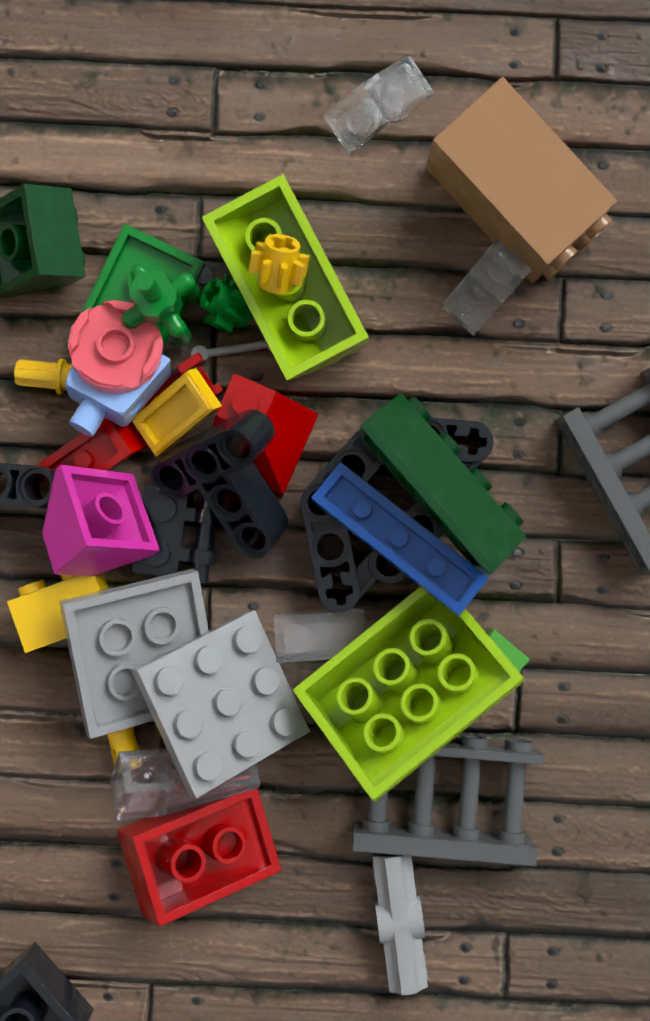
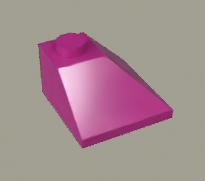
M60 465L55 470L42 532L54 574L94 576L154 556L160 551L134 474Z

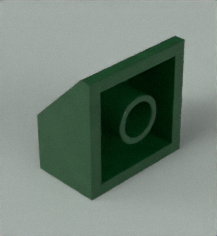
M23 184L0 198V299L62 289L86 277L85 256L81 249L77 225L78 213L74 206L71 188Z

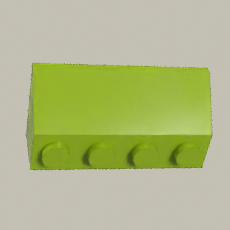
M284 174L202 217L287 381L328 367L369 345V337ZM272 234H284L295 238L301 245L299 254L310 256L306 277H303L302 286L293 285L292 290L285 294H274L263 290L258 285L259 274L248 272L251 251H255L256 242L265 243V238Z

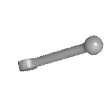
M266 340L211 349L198 345L192 349L191 356L195 353H200L205 360L203 363H206L210 357L266 348L270 350Z

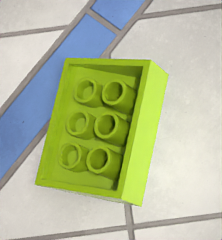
M419 587L296 686L293 692L372 801L376 802L516 689L525 679L466 609L458 617Z

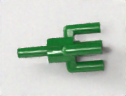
M143 264L135 265L131 270L133 281L129 288V298L135 305L123 313V325L129 329H134L145 322H150L154 325H164L179 346H188L192 342V334L179 314L182 310L183 298L189 303H195L200 299L201 291L194 277L189 273H183L171 281L165 272L149 270Z

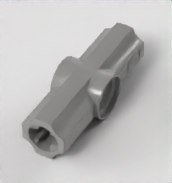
M372 853L374 881L378 901H375L379 940L380 944H384L389 992L400 995L417 994L422 989L428 988V976L422 938H425L420 896H416L412 856Z

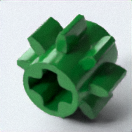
M224 274L222 280L214 278L204 287L200 296V306L208 311L203 319L204 322L218 330L223 329L229 333L232 332L234 327L243 328L250 322L253 315L233 277Z

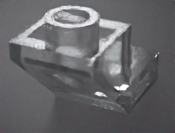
M407 55L352 89L323 117L349 154L359 150L386 125L403 121L431 97L434 91L412 57Z

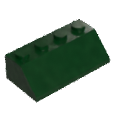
M400 393L359 426L357 435L466 560L483 574L491 575L526 537L519 528L524 521L507 502L500 506L488 493L493 486L478 468L473 467L469 471L457 456L462 451L456 442L446 432L438 435L427 423L431 415L422 403L414 396L407 400Z

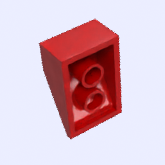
M250 785L158 812L116 830L141 914L159 927L282 871L256 785Z

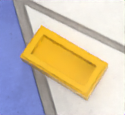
M197 368L186 371L139 412L132 419V422L157 457L166 453L222 407V405Z

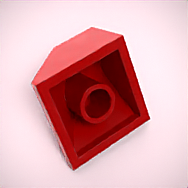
M234 373L221 401L222 407L218 409L212 427L250 409L266 414L272 421L275 436L253 463L271 491L284 496L319 414L277 391Z

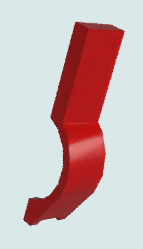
M195 353L177 366L176 371L139 412L186 371L197 368L216 398L224 390L219 383L212 384L200 365L205 360L200 353ZM104 418L93 437L81 433L35 466L57 469L60 465L111 471L134 454L149 446L132 420L127 426L122 427ZM45 477L43 480L50 489L49 480Z

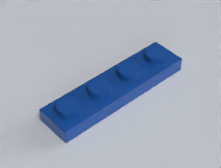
M341 462L311 497L312 502L458 617L489 579Z

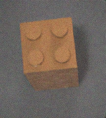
M503 76L433 139L425 167L531 284L542 275L548 281L554 277L578 252L574 248L575 245L581 251L588 246L612 221L607 213L618 202Z

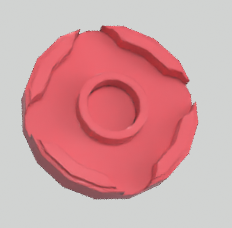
M119 300L103 302V305L96 306L93 309L90 307L82 312L71 327L68 349L72 366L83 382L98 391L114 394L135 391L149 382L161 365L163 341L157 325L146 321L134 329H129L122 323L123 313L133 307L134 303Z

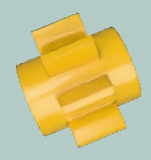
M272 234L265 238V243L256 242L255 251H251L248 272L259 274L258 285L263 290L274 294H285L292 290L293 285L302 286L303 277H306L310 256L299 254L301 245L295 238L284 234Z

